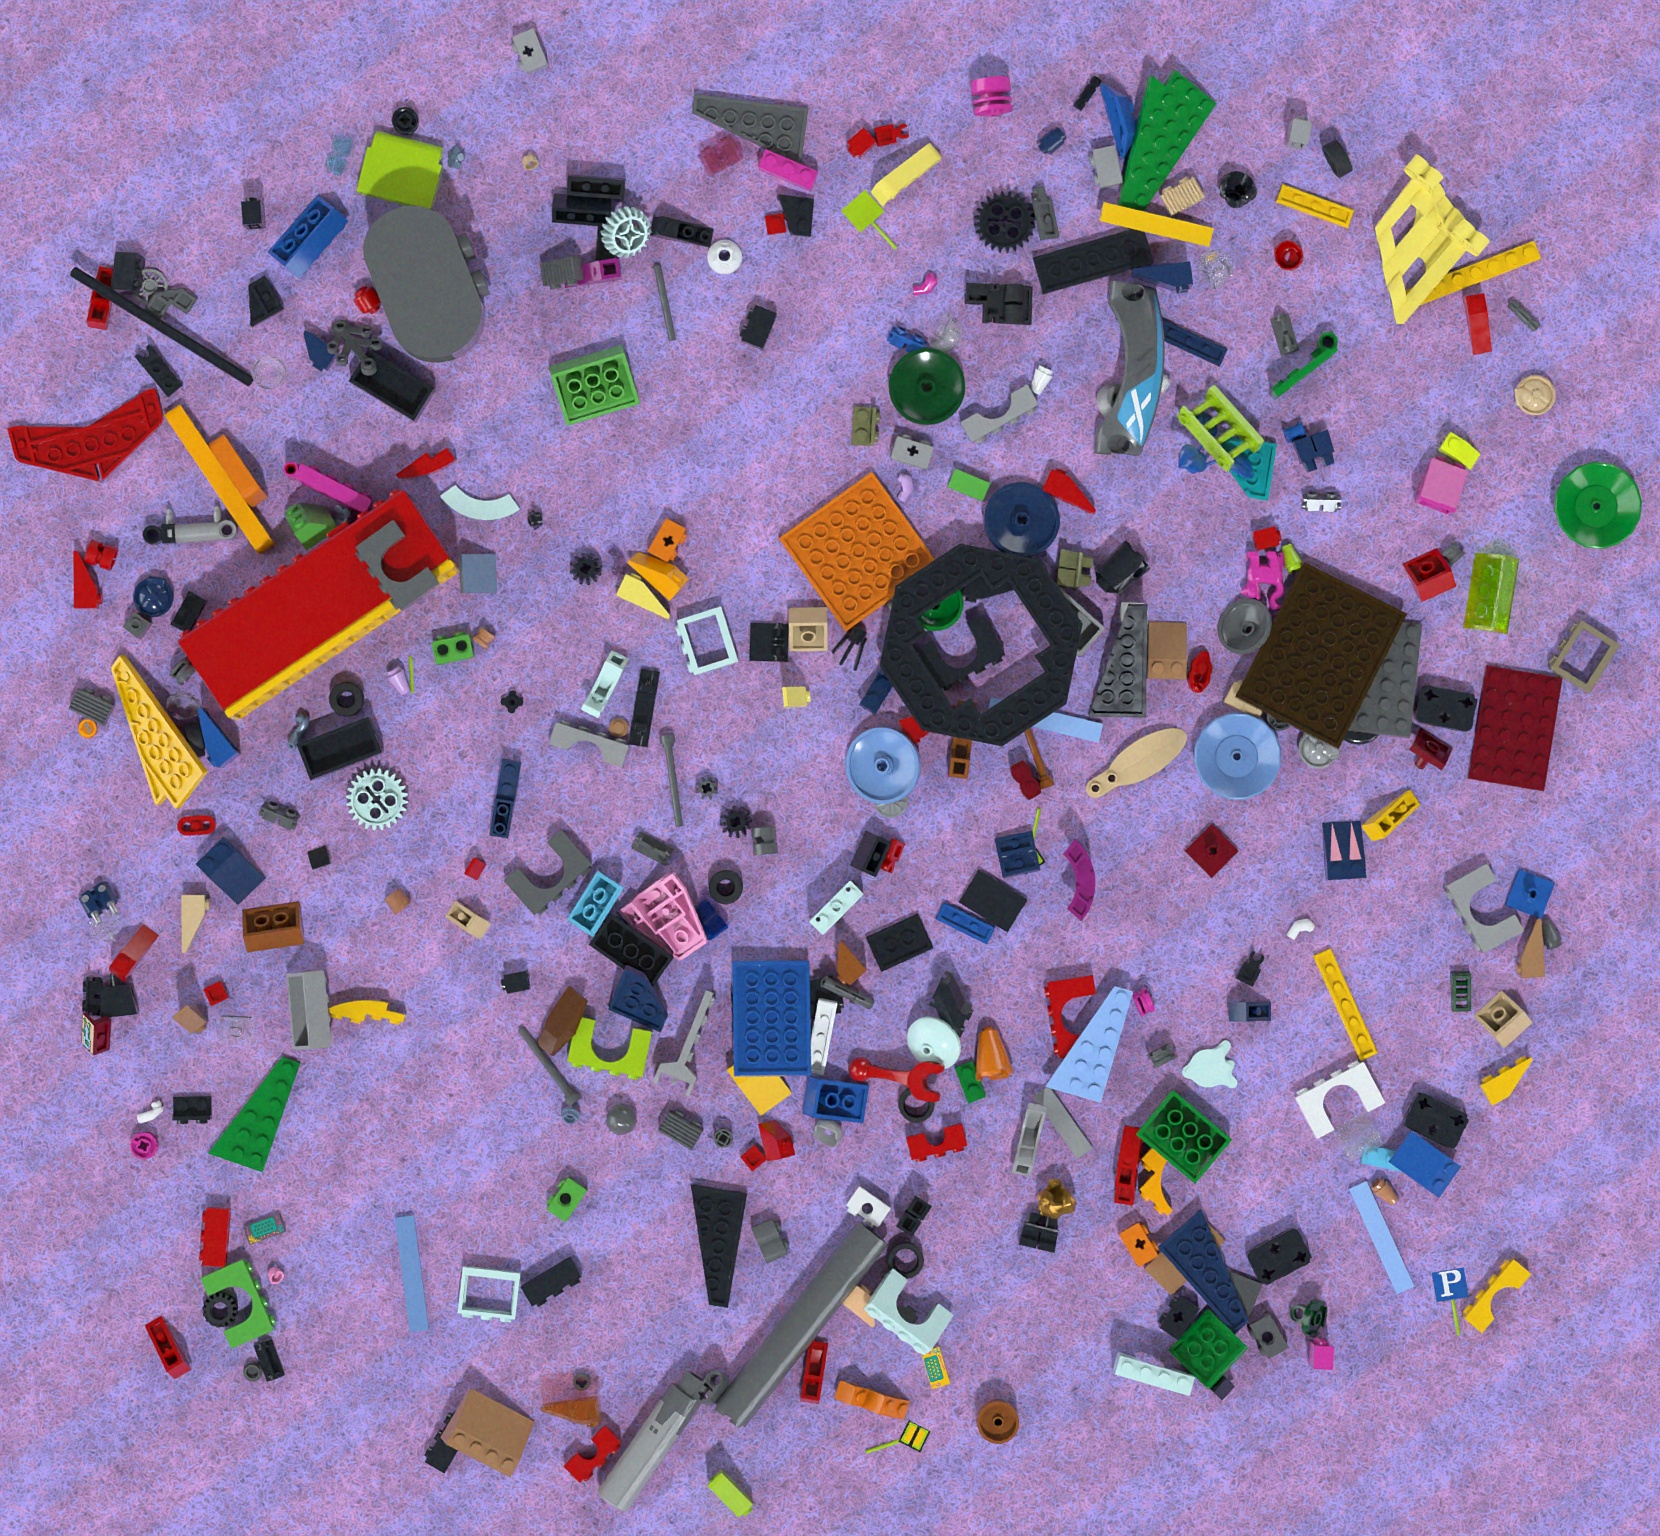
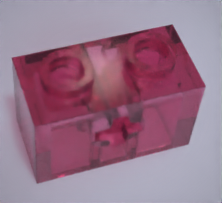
M723 137L712 148L707 146L700 150L701 153L698 157L709 177L743 160V156L732 137ZM718 151L720 153H725L723 154V159L721 160L719 157L715 158L717 156L716 152Z

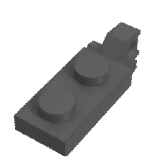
M1045 186L1032 189V204L1040 241L1059 238L1053 202L1046 196Z

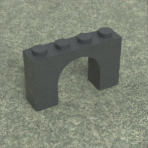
M392 520L357 545L355 548L358 552L355 554L361 562L366 561L369 566L367 571L373 578L377 577L381 583L378 586L384 594L388 592L392 597L389 601L396 610L400 608L401 611H404L440 585V583L428 567L405 582H395L386 576L382 565L384 555L390 548L406 537L397 523Z
M560 830L547 842L564 864L563 878L556 886L548 889L539 888L528 879L520 868H517L503 880L533 915L544 913L548 909L547 904L550 901L555 903L563 896L561 892L566 887L570 890L577 883L575 879L580 875L586 876L592 870L590 868L592 863L563 830Z

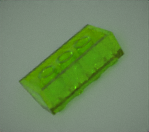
M1475 553L1463 628L1508 634L1519 558L1500 554Z

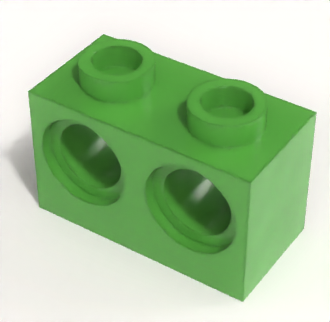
M465 632L455 633L453 638L448 639L446 636L436 637L435 641L431 642L436 665L475 657L471 637L469 634L466 635ZM466 641V650L459 651L457 649L458 642ZM441 645L448 646V653L446 655L439 654L438 649Z

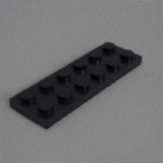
M1135 229L1032 258L1043 295L1154 263L1145 232Z

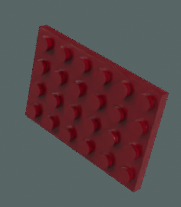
M1486 665L1468 779L1531 790H1545L1563 678Z

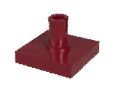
M1420 728L1409 750L1419 756L1414 763L1417 768L1423 770L1429 762L1442 771L1453 748L1423 728Z
M1212 824L1185 850L1211 878L1239 852Z

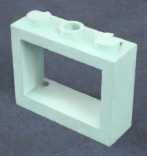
M721 607L677 620L678 625H675L678 637L682 636L684 643L681 644L683 654H688L690 661L686 663L689 672H693L694 676L738 663ZM716 615L729 658L698 668L685 624Z
M849 881L809 922L824 935L864 894Z
M463 1266L458 1313H461L462 1317L473 1318V1315H478L483 1320H492L493 1317L500 1318L501 1322L515 1320L521 1272ZM469 1276L513 1280L511 1312L465 1307Z

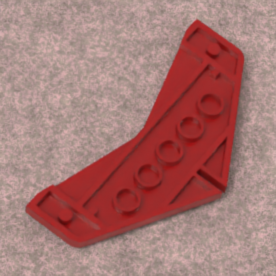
M156 388L142 392L136 398L86 427L14 426L7 428L15 459L18 462L100 482L95 465L98 464L102 480L104 481L163 424L164 417Z

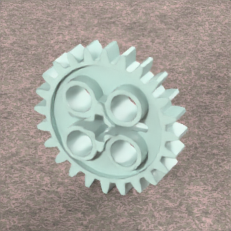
M371 769L370 775L363 771V778L357 775L358 782L351 781L354 788L347 789L352 794L346 796V798L351 799V802L347 803L346 806H352L349 813H355L353 820L359 818L358 825H362L365 822V829L372 825L374 831H376L377 826L384 830L385 824L388 828H391L390 822L398 824L396 817L403 818L400 812L407 811L403 804L409 803L403 798L408 796L407 793L402 792L406 786H399L402 780L395 781L396 774L389 777L388 770L382 774V769H378L377 774H375L374 769ZM376 781H381L384 786L379 792L374 789ZM366 786H369L376 796L381 795L380 801L389 810L388 813L378 803H373L374 797L366 790ZM362 793H366L369 797L368 802L365 804L359 801V796ZM390 795L396 799L393 806L386 804V798ZM374 808H379L381 811V815L377 819L371 816V811Z

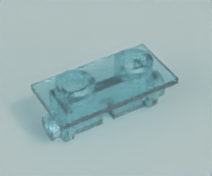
M338 136V138L334 139L331 146L333 149L332 155L328 156L325 162L326 172L334 170L333 174L336 176H340L341 173L343 174L347 160L341 158L342 155L349 157L353 147V140L345 138L344 141L345 136Z

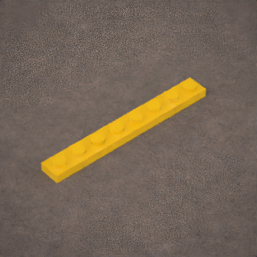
M1535 241L1445 275L1420 305L1540 260L1541 257ZM1412 288L1405 290L1406 295L1410 292Z

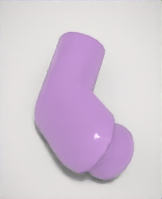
M902 473L899 475L898 480L901 482L903 489L897 498L905 503L914 490L912 477L909 474Z

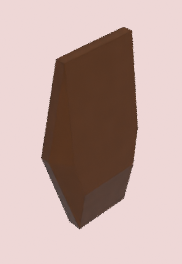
M568 986L549 1014L537 1042V1045L551 1056H554L576 1034L588 1002L586 998L571 986Z

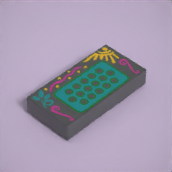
M280 1214L243 1227L249 1245L286 1232Z

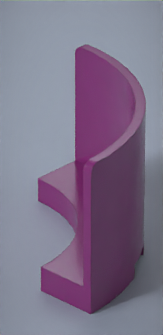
M1075 839L1063 853L1072 865L1076 878L1074 897L1067 909L1079 921H1082L1093 902L1096 883L1090 857L1082 845Z

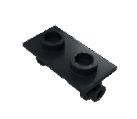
M86 977V981H83V992H86V1000L82 1001V1011H85L88 1015L89 1012H92L93 1016H100L101 998H95V994L102 995L103 981H101V977H93V981H90V977Z
M272 1339L254 1345L266 1381H273L284 1376L285 1374Z

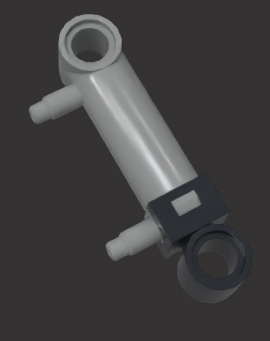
M214 506V522L174 524L172 510L167 509L166 524H161V529L155 525L147 526L143 530L142 536L145 542L150 545H158L161 542L164 545L190 542L230 541L238 535V527L231 521H221L219 506ZM230 525L233 531L230 535L226 536L223 533V529ZM156 530L158 533L157 539L150 540L149 533Z

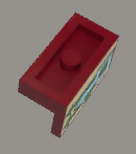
M83 1013L81 1043L93 1056L110 1050L111 1019L108 1016L93 1020L87 1013Z

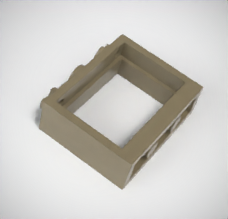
M1580 620L1578 623L1574 622L1570 627V636L1568 639L1564 638L1558 647L1561 649L1558 655L1554 654L1548 664L1551 665L1549 667L1550 671L1586 694H1589L1620 647V644ZM1582 629L1608 645V648L1585 683L1559 667Z

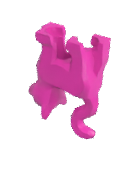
M1248 551L1246 558L1250 559V564L1247 571V584L1241 590L1242 595L1258 601L1261 594L1259 584L1275 585L1276 591L1270 595L1268 603L1271 609L1279 611L1282 605L1277 604L1276 599L1282 596L1284 592L1282 574L1284 567L1283 553L1267 551L1266 558L1269 559V564L1260 565L1258 552Z

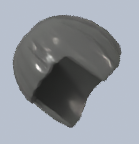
M616 1104L611 1107V1110L606 1115L607 1127L616 1135H625L635 1128L637 1115L631 1107L624 1104Z

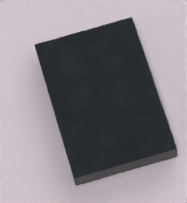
M980 870L977 871L959 900L960 904L1007 933L1027 902V899Z
M918 914L866 937L881 972L934 949Z

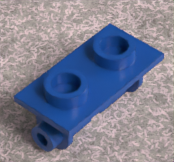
M899 326L897 328L893 327L890 331L891 334L887 338V341L890 342L889 344L900 349L903 348L904 343L908 344L905 350L907 352L922 349L921 347L925 348L928 343L924 341V337L918 334L913 336L907 333L905 328Z

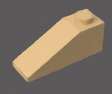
M181 895L182 953H188L207 915V910H210V899H207V895Z

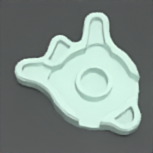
M1224 1040L1214 1049H1205L1197 1052L1188 1065L1182 1069L1183 1076L1193 1080L1202 1087L1226 1085L1229 1088H1235L1237 1080L1232 1076L1235 1064L1232 1060L1225 1059L1231 1044Z

